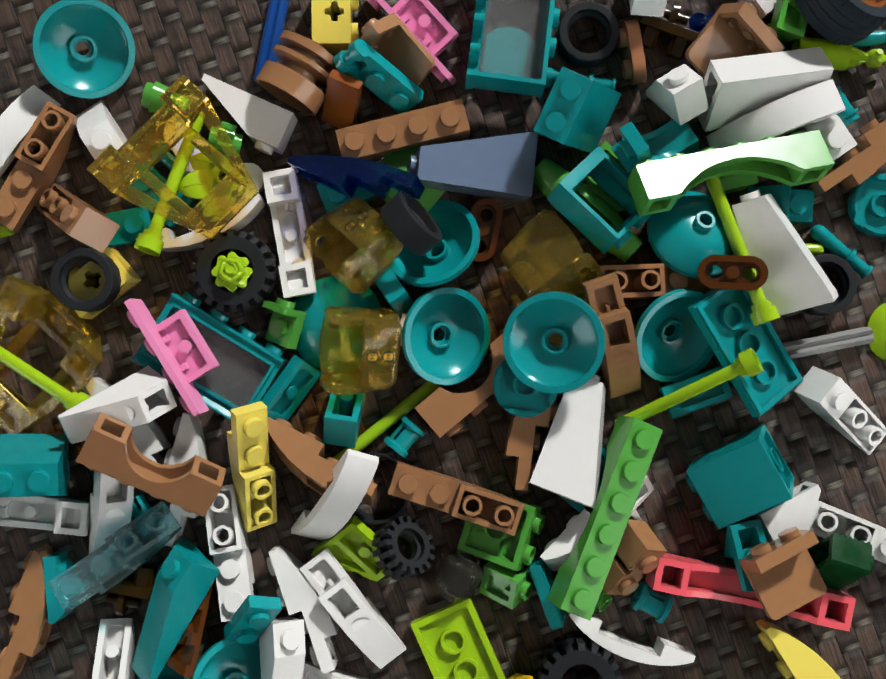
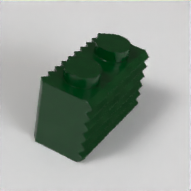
M837 531L808 550L826 587L833 590H843V587L846 588V586L856 582V580L862 579L863 576L869 575L874 567L875 561L870 542L865 543L863 539L861 541H858L857 538L852 539L850 535L845 537L844 534L839 535Z

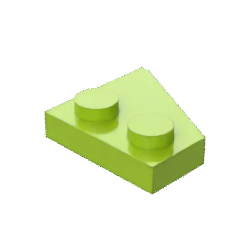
M353 516L334 536L318 544L311 554L314 557L328 547L344 570L357 572L362 577L375 582L386 576L382 573L385 567L378 568L376 562L380 561L379 556L373 557L372 551L377 549V547L372 546V540L377 537L357 516Z

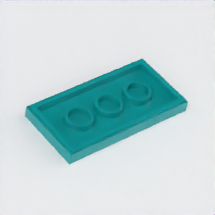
M711 289L690 305L688 310L723 368L733 364L734 359L739 357L738 353L749 348L755 351L764 372L751 378L739 375L731 379V382L751 416L760 418L799 385L803 378L771 323L767 322L754 327L750 317L753 303L748 291Z

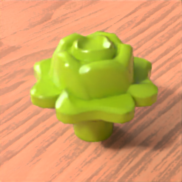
M235 252L228 253L227 258L223 255L219 256L216 266L211 270L212 275L217 277L215 284L218 287H226L230 292H235L237 286L245 288L248 278L253 274L252 268L247 267L249 265L248 258L239 257Z

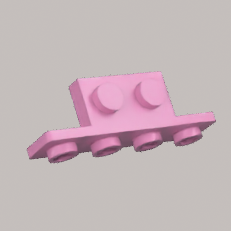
M367 0L377 12L383 8L388 15L395 13L433 57L435 66L431 72L441 83L447 79L453 85L457 81L437 57L459 34L429 0H399L392 8L385 0Z
M130 298L125 301L124 304L129 310L127 311L128 319L136 328H140L146 338L144 344L147 350L153 356H157L163 366L161 369L163 376L171 385H175L181 395L179 396V401L182 407L188 413H192L194 417L208 412L209 408L193 382L217 368L220 364L186 309L179 310L157 325L141 299Z

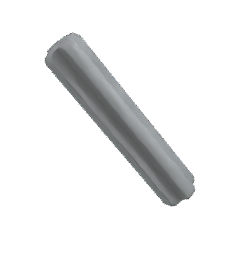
M866 326L782 344L791 359L870 344L874 341L872 328Z

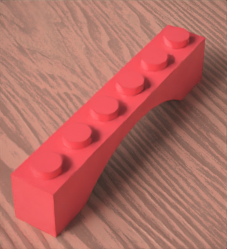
M665 553L660 558L658 567L652 572L647 573L645 577V582L655 591L684 597L715 599L763 609L754 591L743 592L741 590L737 571L734 567ZM827 588L824 595L787 614V616L816 625L850 632L856 598L841 590L837 591Z

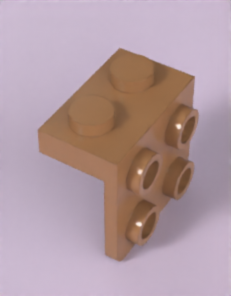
M747 2L726 3L720 6L699 33L697 39L688 47L685 57L704 78L710 60L781 52L785 47L777 39V33L771 27L765 25L758 17V11L753 5Z
M395 13L379 20L372 18L362 27L361 32L363 35L360 39L369 44L417 86L421 84L434 68L435 61Z
M797 527L786 529L778 534V539L771 543L764 542L754 546L749 550L750 554L739 559L769 619L778 620L824 595L827 591V587L807 550L819 543L813 530H798Z

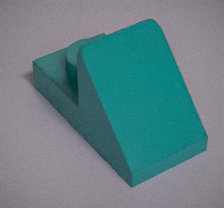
M786 184L746 189V194L757 190L760 191L761 196L771 193L791 223H812L814 190L791 189Z
M761 518L727 526L724 557L734 559L743 592L754 590L739 559L750 554L749 550L754 546L767 542Z
M68 551L54 552L42 558L48 624H54L66 617L93 584V580L71 583L73 563L68 559Z

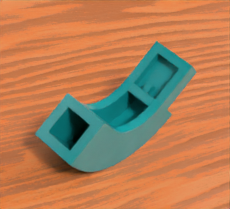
M671 120L650 133L640 135L632 121L619 128L622 140L611 147L628 175H630L635 164L642 160L653 159L655 161L669 158L677 153H683L684 155L696 153L699 151V139L687 122L680 126L676 121Z

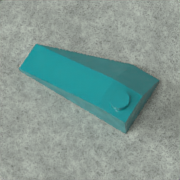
M182 537L174 545L155 579L131 667L140 679L158 678L220 572L185 537Z

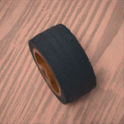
M795 0L800 13H802L810 26L825 39L838 45L849 46L856 44L886 22V0Z

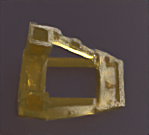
M182 74L159 97L163 106L118 150L110 145L87 170L113 194L213 240L259 191L218 118L209 98ZM198 116L201 117L228 158L192 128ZM183 137L226 174L193 209L150 171ZM140 179L171 208L130 184Z
M7 275L0 285V343L9 318L13 322L28 320L5 347L6 350L15 356L41 327L67 352L59 364L62 368L52 380L70 392L76 391L79 393L87 386L103 361L100 334L83 318H80L73 309H69L60 303L53 292L12 275ZM0 362V373H1V372L4 370V368L6 367V365H4V364L1 363V362ZM0 376V426L9 434L25 432L63 405L62 402L44 390L29 404Z

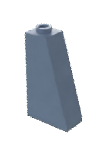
M526 132L420 146L414 153V156L410 155L408 159L407 175H411V186L524 202L532 197L538 133Z

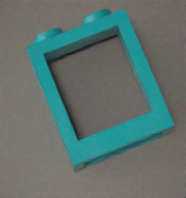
M599 146L575 167L547 198L603 254L613 245L620 249L633 235L629 229L633 226L638 230L651 217V215L639 217L626 183L629 175ZM589 176L631 215L616 231L574 192Z

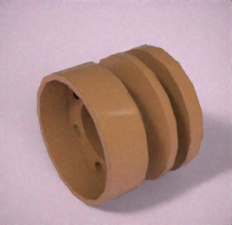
M283 30L279 37L282 45L276 44L272 50L275 56L282 61V64L267 60L255 81L265 91L290 107L307 115L315 116L325 100V94L316 86V83L327 86L328 76L332 69L339 71L334 65V56L317 42L295 32Z

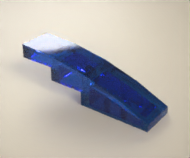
M329 155L290 156L287 161L298 175L350 198L353 197L358 187L384 199L391 188L406 192L416 199H420L425 190L417 175L373 161Z

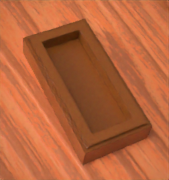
M332 69L327 81L322 121L340 129L355 125L363 82Z

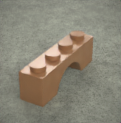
M461 98L337 129L335 132L343 163L346 169H350L374 161L378 162L388 154L403 149L469 139L470 127L463 99Z
M503 333L489 344L492 359L491 369L488 377L479 387L463 393L451 392L438 387L415 407L416 411L439 438L444 434L450 438L464 426L461 423L463 418L469 413L475 417L489 405L485 400L493 394V377L497 367L505 359Z
M101 412L75 461L85 465L89 470L101 472L117 479L124 485L138 488L156 499H163L181 507L186 512L195 513L202 517L206 515L222 488L226 468L197 455L188 461L175 465L156 463L145 457L136 447L133 439V426Z

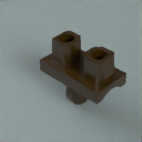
M675 1L671 10L665 8L663 18H666V21L654 16L640 17L638 23L643 48L653 50L660 35L670 39L664 55L676 60H681L684 57L686 50L697 39L699 32L674 24L677 22L686 26L690 16L679 13L681 8L680 2Z
M110 558L106 560L101 575L93 579L92 589L110 592L107 595L106 603L116 604V615L124 616L129 607L139 609L141 599L150 600L156 579V566L139 564L136 566L134 578L124 577L127 562L121 559Z

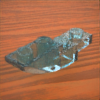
M163 500L105 538L106 544L47 583L64 611L69 612L96 593H105L135 571L168 543L182 527Z

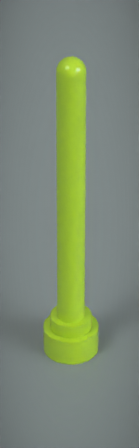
M196 110L193 113L148 229H144L143 233L138 234L134 244V248L148 255L160 256L164 246L161 232L206 118L205 113L201 110Z
M719 177L706 180L733 254L749 256ZM747 268L743 271V276L747 280H753L756 278V272L752 268ZM761 287L748 291L753 303L750 317L754 327L781 318L776 305L772 306L771 301L766 300Z
M0 346L1 363L62 402L63 408L66 411L90 398L84 392H70Z
M749 348L738 353L739 357L734 359L733 364L623 416L635 417L643 421L739 375L742 377H754L764 372L763 366L755 351Z
M426 381L357 438L355 448L345 447L333 458L339 461L347 449L361 452L404 415L425 400L440 385Z

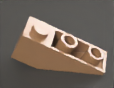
M55 182L51 188H47L40 196V205L37 209L66 234L102 254L120 227L111 218Z

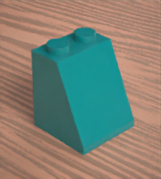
M562 66L533 131L563 145L591 153L596 149L620 99L621 93Z
M764 422L692 461L686 471L688 486L692 492H698L703 501L702 509L709 521L715 522L718 530L790 500L793 496L795 477Z
M65 433L0 434V497L70 495L69 440Z

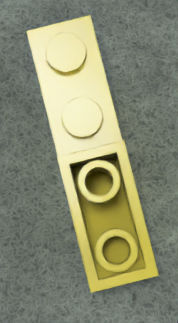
M262 401L231 409V431H227L232 479L241 518L247 533L277 522L275 468L269 461L267 406Z
M763 619L756 621L761 630L758 637L768 652L773 650L779 660L775 662V665L785 679H841L817 653L792 634Z

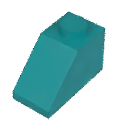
M336 371L324 416L323 443L355 448L361 425L368 375Z

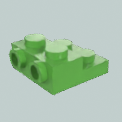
M509 497L525 504L515 536L465 521L457 549L514 571L524 570L525 565L530 566L533 562L536 547L531 546L534 534L541 533L545 523V516L541 515L543 507L515 497Z

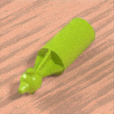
M804 37L795 40L791 50L821 47L828 60L831 61L834 70L844 71L863 63L866 64L867 68H878L882 64H886V55L882 49H872L866 53L852 45H838L828 39Z

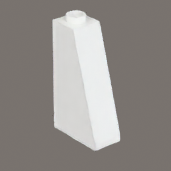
M821 47L710 60L703 80L709 109L697 117L705 132L719 129L773 101L829 80L834 68Z
M757 190L739 196L741 203L732 205L739 231L749 256L758 257L767 265L768 278L761 288L766 300H770L772 306L776 305L779 315L834 302L839 297L836 288L772 194L769 193L761 196L760 191Z
M594 375L581 387L563 394L529 482L536 487L592 509L599 493L606 388L600 382L601 377Z

